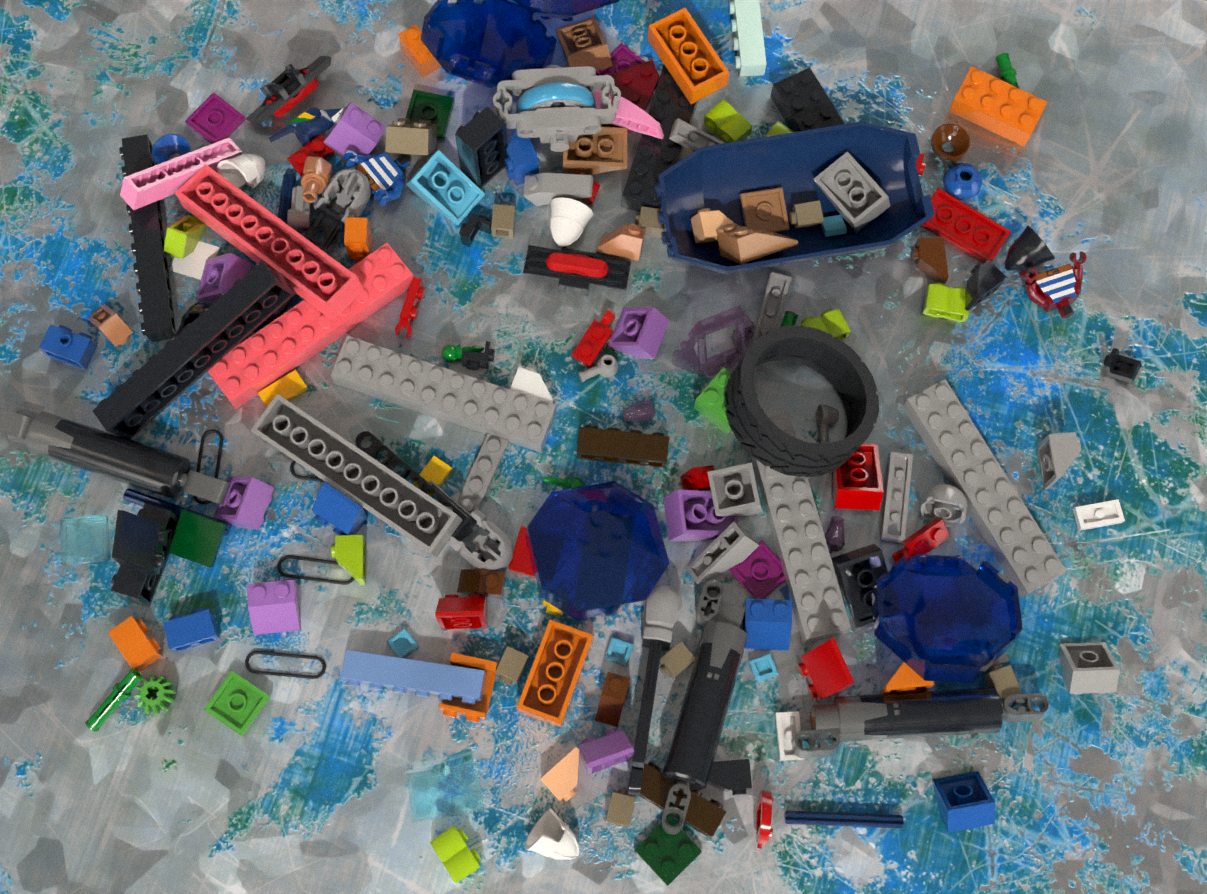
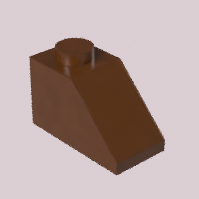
M918 238L915 245L911 248V257L915 259L916 267L934 282L945 284L949 275L944 238Z
M461 569L457 593L482 594L483 597L503 600L506 574L505 572L486 569Z
M607 672L595 721L618 727L630 677Z

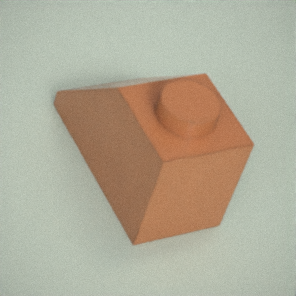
M624 224L601 237L596 252L639 261L646 229L635 224Z
M105 304L88 317V320L116 347L127 342L130 338L129 335L133 333L123 320Z

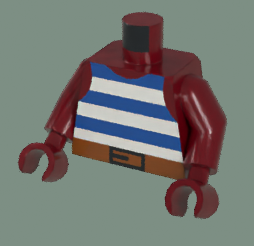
M1080 251V257L1076 260V253L1072 252L1069 258L1074 263L1073 266L1069 263L1039 274L1034 267H1029V276L1027 271L1022 270L1020 276L1022 279H1026L1025 286L1029 300L1042 307L1045 312L1058 309L1062 319L1073 315L1074 311L1070 304L1074 303L1081 293L1083 266L1081 264L1086 261V254Z

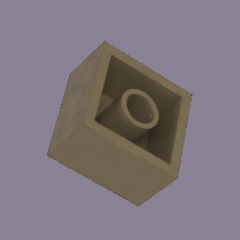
M398 118V120L386 126V152L429 155L437 150L438 124H431V120H418V122L412 123L408 118Z

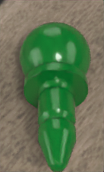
M460 344L457 346L447 345L442 349V357L447 362H454L458 358L461 360L462 351L481 352L484 350V347L473 345L472 347L461 348Z
M553 476L543 477L544 482L552 486L561 487L563 492L568 491L572 495H579L584 491L585 485L580 478L574 477L570 479L568 476L565 479Z

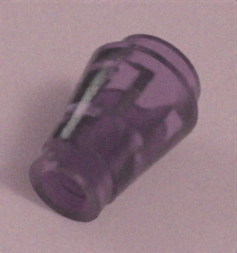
M643 399L622 410L625 423L651 420V417L656 416L651 399Z
M840 516L831 517L824 535L828 550L840 551L842 546L845 545L844 518Z

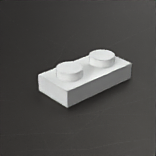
M1119 499L1079 506L1073 509L1079 531L1119 524L1125 521Z
M799 711L775 713L779 761L803 760L804 758L797 757L792 750L794 739L797 733L801 731ZM799 741L800 747L803 748L802 741Z

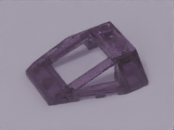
M740 305L698 321L688 334L690 339L682 341L680 344L681 350H675L673 353L672 364L699 376L715 375L723 367L727 366L733 368L738 365L745 355L755 325ZM735 324V330H733L731 339L736 348L707 358L706 335ZM696 342L698 347V356L694 349V345L696 344Z

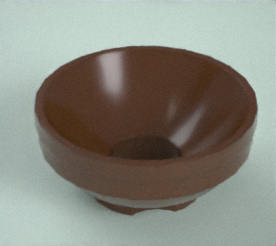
M943 124L934 131L931 147L939 158L955 161L967 153L970 147V137L967 131L959 125ZM950 143L954 150L946 152L943 150L942 145Z

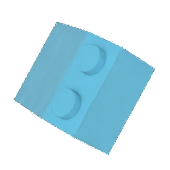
M439 150L433 152L405 183L423 201L457 226L485 195L478 186Z

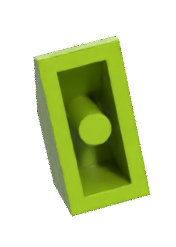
M190 215L183 217L167 227L164 251L170 253L173 257L185 258L194 251L207 225L196 217Z
M363 534L335 536V543L331 544L332 557H335L338 565L360 585H366V541Z

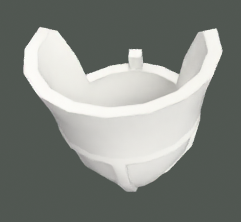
M242 154L229 160L220 161L217 166L218 174L237 188L246 184L251 186L252 189L262 181L266 169L264 158L255 154Z
M564 197L551 200L550 230L558 247L569 246L580 237L586 224L593 217V212L587 205Z
M550 808L541 816L529 833L524 846L525 850L536 852L555 860L577 858L579 856V845L574 833L569 828V825L564 823Z

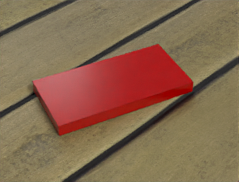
M937 188L931 197L935 216L921 226L936 236L943 237L946 242L979 262L985 263L988 260L992 262L1011 231L942 189Z

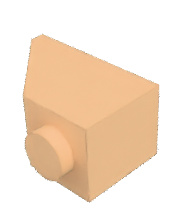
M709 208L697 211L698 214L691 218L695 243L718 242L716 231L734 222L719 210L710 211Z
M577 747L540 779L559 803L563 799L566 802L569 801L577 793L575 791L578 785L579 749Z

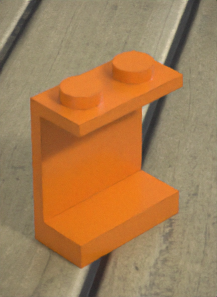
M452 652L449 661L451 666L484 670L486 672L482 702L476 701L475 705L462 703V699L452 698V701L442 700L438 708L447 717L456 718L457 715L466 716V720L479 723L480 720L486 721L498 663Z

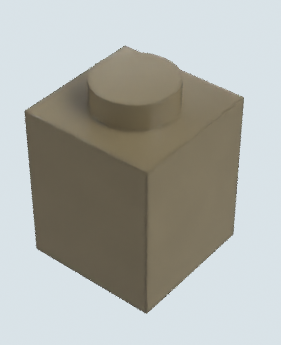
M820 200L795 204L791 208L789 220L791 224H794L795 230L820 226L824 222Z
M508 203L494 204L491 224L492 237L514 238L515 206Z
M641 206V213L636 214L635 225L646 229L645 236L661 238V232H664L663 225H659L657 219V212L660 209Z
M679 642L660 658L661 666L659 669L666 678L671 677L675 680L694 664L695 657L682 642Z
M507 646L495 671L496 675L499 676L498 680L510 686L512 682L518 685L529 661V655Z
M1002 664L989 668L990 672L983 676L987 686L994 687L1001 700L1022 692L1011 665L1004 668Z
M618 789L617 793L612 792L605 822L629 828L636 797L628 795V791Z

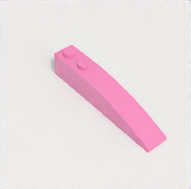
M602 91L592 92L596 108L602 109L600 106ZM623 97L620 98L615 120L609 124L663 139L664 134L659 122Z
M230 138L223 139L124 177L120 196L133 210H136L175 194L205 164L214 171H217L220 161L242 155V151Z

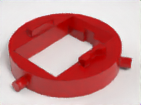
M760 790L757 804L756 842L759 849H762V844H768L769 838H771L773 833L771 819L774 798H772L771 791Z

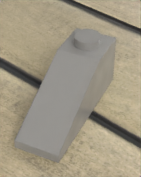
M559 173L525 176L523 196L535 206L550 204L552 199L560 197L574 200L592 197L593 176Z
M734 521L686 569L694 581L700 585L743 562L759 544L748 530Z

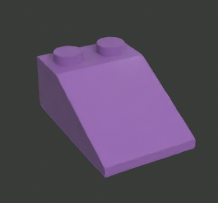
M676 490L663 497L669 541L689 542L716 539L734 521L739 524L738 517L716 516L711 491Z
M617 728L605 731L603 733L604 737L595 739L592 736L581 740L582 745H579L578 749L587 775L633 758L634 749L623 730L617 731Z

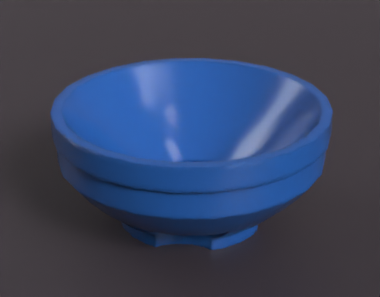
M167 134L160 137L154 143L152 157L156 165L168 161L172 154L184 155L192 151L189 142L183 136Z
M957 163L946 171L943 185L946 192L958 200H969L979 193L982 187V175L971 164ZM968 172L971 175V180H962L960 173Z

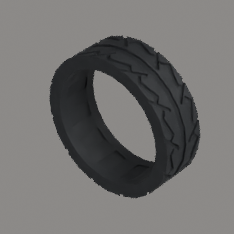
M782 326L764 333L752 343L730 375L731 379H728L724 392V406L727 408L725 412L729 426L736 439L741 441L740 444L763 465L770 466V469L796 477L822 476L839 468L867 440L874 429L873 424H876L879 413V396L876 394V384L866 364L861 361V358L850 346L837 337H832L833 335L817 328ZM786 360L810 367L824 376L834 386L845 406L848 421L845 439L834 443L816 444L792 437L778 428L767 417L758 402L753 382L754 369L770 361Z

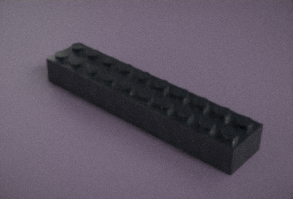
M263 261L255 264L250 269V272L233 284L232 288L220 295L216 302L208 309L203 310L197 319L191 324L186 325L175 338L169 340L162 350L152 355L144 366L135 370L127 381L118 385L109 397L101 400L93 410V413L106 431L131 439L296 294V291L282 273Z

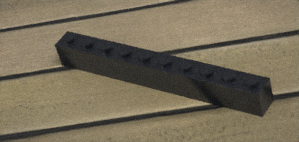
M147 134L122 138V147L119 148L121 159L124 160L125 166H122L123 177L155 166L152 157L153 144ZM160 200L133 210L127 204V213L132 221L129 224V231L131 236L134 237L131 249L133 255L136 256V263L133 266L135 274L139 279V282L136 283V290L138 295H141V302L138 303L140 315H143L144 320L141 323L143 336L146 335L150 342L173 339L177 331L167 253L164 251L165 238Z

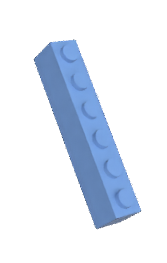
M346 650L340 678L347 681L346 685L353 687L367 684L373 690L383 691V687L392 688L394 693L406 694V691H413L419 697L429 698V694L439 695L438 699L452 701V698L462 699V703L475 705L476 701L482 702L487 674L484 670Z

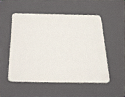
M199 241L191 254L185 258H174L170 271L201 280L206 260L216 257L219 247Z

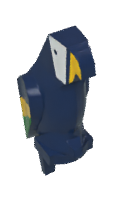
M312 107L286 123L287 126L269 137V140L273 142L290 133H295L301 145L304 146L310 142L311 137L323 134L332 128L343 109L322 110Z

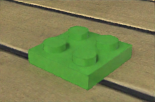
M231 671L206 705L204 711L244 737L271 699V696L234 671Z

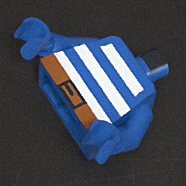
M346 151L342 159L348 160L346 163L348 168H352L355 164L356 170L362 172L368 178L374 200L377 199L379 204L384 206L386 202L400 198L406 182L402 171L410 166L409 161L404 155L393 161L387 153L357 155L353 151Z

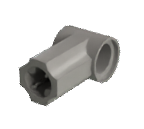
M297 186L292 190L291 209L288 210L287 224L293 229H310L312 226L311 203L303 199L302 196L305 189L302 186Z

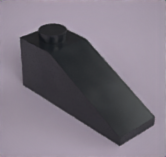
M989 260L982 265L978 263L970 271L972 276L967 280L965 309L967 311L971 310L992 295L1008 278Z
M749 759L714 761L708 784L726 792L732 791L733 796L746 795V790L752 789Z

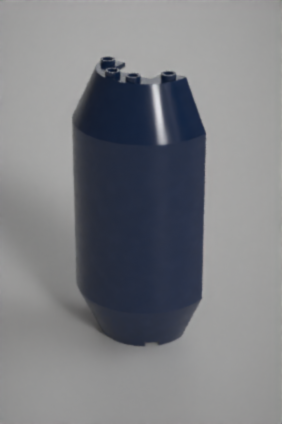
M862 121L700 147L659 174L658 183H654L655 194L659 196L660 204L657 219L659 225H663L664 232H661V239L663 245L667 244L668 258L716 273L730 274L888 248L935 216L930 195L923 196L915 163L920 156L916 134ZM846 152L857 161L889 197L890 207L858 233L844 219L843 221L847 227L846 233L825 237L821 226L795 230L794 224H791L789 220V212H791V208L795 204L819 200L823 217L840 215L816 184L814 178ZM783 188L789 230L777 233L798 240V245L740 264L721 256L718 242L695 243L691 218L698 214L697 211L709 208L710 211L719 210L735 224L745 226L739 195L748 192Z

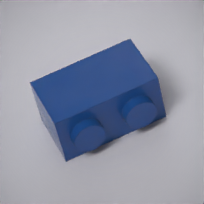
M206 608L193 610L192 614L187 616L175 615L169 618L170 621L163 622L169 650L174 653L220 640L214 613L209 609L206 610Z

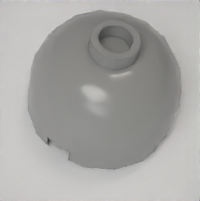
M935 485L926 492L922 500L921 514L924 515L925 513L929 517V522L939 517L943 519L946 527H953L954 523L960 522L962 524L966 519L967 499L964 493L953 485Z

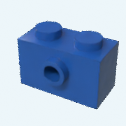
M51 324L39 346V349L46 356L85 370L97 348L92 341V337L83 332L76 334L66 326L59 325V327Z

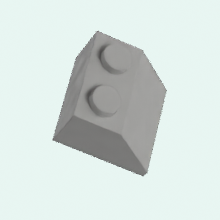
M1076 432L1048 434L1036 447L1043 490H1048L1054 485L1079 455L1081 443L1076 437Z
M752 462L707 472L716 516L743 517L763 512Z
M1105 642L1059 644L1062 677L1069 694L1116 692L1120 669Z

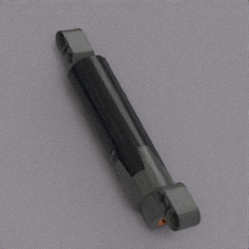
M0 408V432L8 434L11 441L27 446L28 450L32 453L171 499H175L182 492L222 505L224 503L230 483L190 470L191 464L186 457L49 412L37 414L25 409L13 412Z
M715 579L708 580L704 584L698 603L696 620L700 626L704 627L662 772L665 780L674 784L669 791L662 816L663 830L672 835L678 834L683 828L691 799L690 790H703L707 787L748 638L747 633L740 629L745 608L733 603L722 602L724 587L720 581ZM715 590L718 592V595L710 596L707 592ZM707 606L711 607L710 614L704 616ZM678 793H681L683 798L679 808L675 807L676 797ZM669 816H675L679 819L680 823L676 826H671L667 823L666 819Z
M994 687L839 696L833 698V704H816L812 706L810 711L811 730L797 733L792 750L799 758H821L834 755L840 742L996 733L1000 731L1003 725L1002 719L1010 723L1038 721L1048 710L1049 702L1044 695L1038 693L1010 695L1004 702H1001L1000 695ZM1031 704L1037 705L1040 711L1034 710ZM824 740H828V743L832 745L828 746L827 742H824ZM806 741L810 747L802 748L798 742Z

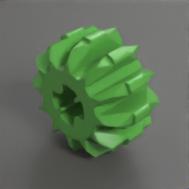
M152 674L150 681L146 678L142 679L143 687L136 686L140 693L134 695V699L140 700L137 707L140 709L144 708L146 714H150L153 711L155 715H159L160 709L164 711L169 710L166 705L168 702L171 704L175 703V700L170 698V696L176 694V690L170 689L173 686V682L170 680L166 681V677L163 675L157 678L155 674ZM155 690L158 691V692L156 693L157 696H158L156 699L153 698V697H154L153 692H154Z

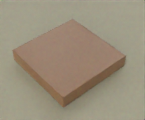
M782 187L739 195L745 227L776 233L789 230Z

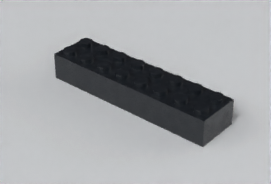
M665 65L663 66L648 113L660 123L664 137L660 139L642 133L622 194L621 207L641 212V206L660 209L659 196L655 194L654 183H658L659 174L680 161L684 146L669 139L674 121L679 118L691 125L698 101L690 104Z

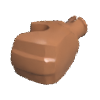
M308 156L305 160L301 185L305 189L302 197L308 203L316 201L317 194L323 192L331 178L332 165L321 157Z

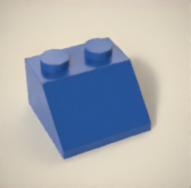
M515 129L506 148L507 158H504L509 180L513 179L515 185L519 186L524 184L525 176L539 174V158L530 139L519 137L517 129Z
M324 482L312 507V511L315 514L314 519L323 526L329 524L334 528L333 532L337 536L356 535L368 519L363 508L328 483Z
M746 598L743 603V608H745L743 631L748 636L745 649L789 651L792 628V600Z
M978 771L932 779L940 817L948 833L995 824V801Z

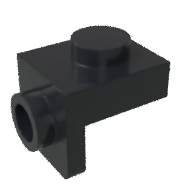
M472 214L467 224L463 223L459 235L461 236L462 244L470 247L479 230L491 234L492 223L485 216Z
M486 341L484 353L462 351L461 360L463 367L469 370L489 369L490 362H494L495 349H491V342Z
M1113 348L1111 354H1107L1104 360L1107 376L1133 383L1142 366L1139 360L1121 356L1117 348Z

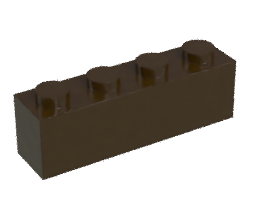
M586 425L585 427H580L577 459L666 469L669 437L659 432H654L650 435L643 434L639 430L623 432L618 428L611 427L604 430L598 429L594 425Z
M649 761L648 764H644L639 796L664 811L669 791L674 784L665 780L660 772L661 768ZM690 790L691 799L684 823L711 839L726 811L722 809L723 805L712 798L708 801L701 797L703 794L701 791ZM678 793L675 807L679 808L683 794Z

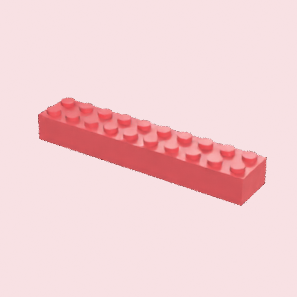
M205 164L175 192L183 208L257 264L263 261L282 273L299 296L332 321L364 291L355 274Z
M388 243L348 269L358 277L364 291L334 321L304 299L233 348L207 371L236 410L257 396L258 392L290 373L410 288L413 274Z

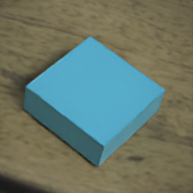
M841 215L823 217L824 222L820 226L825 237L846 233L847 227Z
M406 628L386 641L399 658H406L419 648Z
M612 637L605 660L627 667L634 643Z
M771 653L748 661L756 683L779 675Z

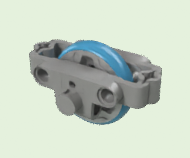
M548 65L544 69L517 70L512 73V80L499 82L497 93L493 96V112L506 123V129H517L519 137H540L541 144L550 143L552 151L563 152L569 149V142L577 141L578 135L599 133L602 130L601 124H609L615 120L616 111L620 104L621 92L615 86L614 79L611 76H596L594 67L562 68L559 65ZM602 91L600 102L602 109L596 108L592 92ZM511 95H516L520 97L518 99L516 106L517 114H511ZM501 98L503 99L504 112H502Z

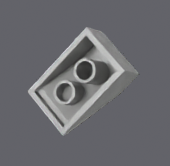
M848 152L814 178L819 188L856 233L890 207L887 194Z

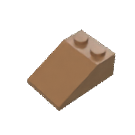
M595 17L555 29L568 67L590 66L594 67L596 71H604L608 67L613 66L607 42Z
M602 127L599 133L578 135L577 141L569 142V149L562 152V174L582 172L585 175H593L627 169L628 128Z
M735 223L727 224L723 229L716 231L720 255L740 264L798 245V240L779 233L740 226Z

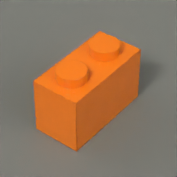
M416 24L398 34L401 49L422 77L440 68L437 52Z
M345 217L344 243L349 258L359 262L372 253L373 235L368 218Z
M131 615L108 631V634L131 668L141 672L163 656L159 652L161 646L154 637L150 639L146 633L149 628L142 619L137 620Z

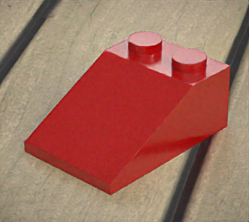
M863 443L844 464L832 471L834 508L880 510L884 490L878 445Z
M474 593L459 598V595L448 594L445 595V598H439L435 617L441 630L487 629L486 597H482V594Z
M834 638L804 654L798 660V670L802 677H806L809 683L807 686L808 692L812 699H816L817 703L843 693L854 683Z

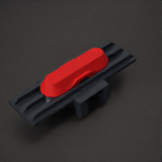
M320 56L310 65L299 70H295L292 64L287 65L284 72L272 82L260 88L266 97L262 105L251 113L246 120L261 124L271 115L278 118L284 116L318 87L317 76L331 65L332 58ZM289 78L290 84L283 88L281 84Z
M528 245L523 274L559 280L558 292L565 293L566 286L580 288L582 289V295L588 296L590 285L626 291L631 262L600 257V252L593 253L568 249L567 246L562 247L561 250Z

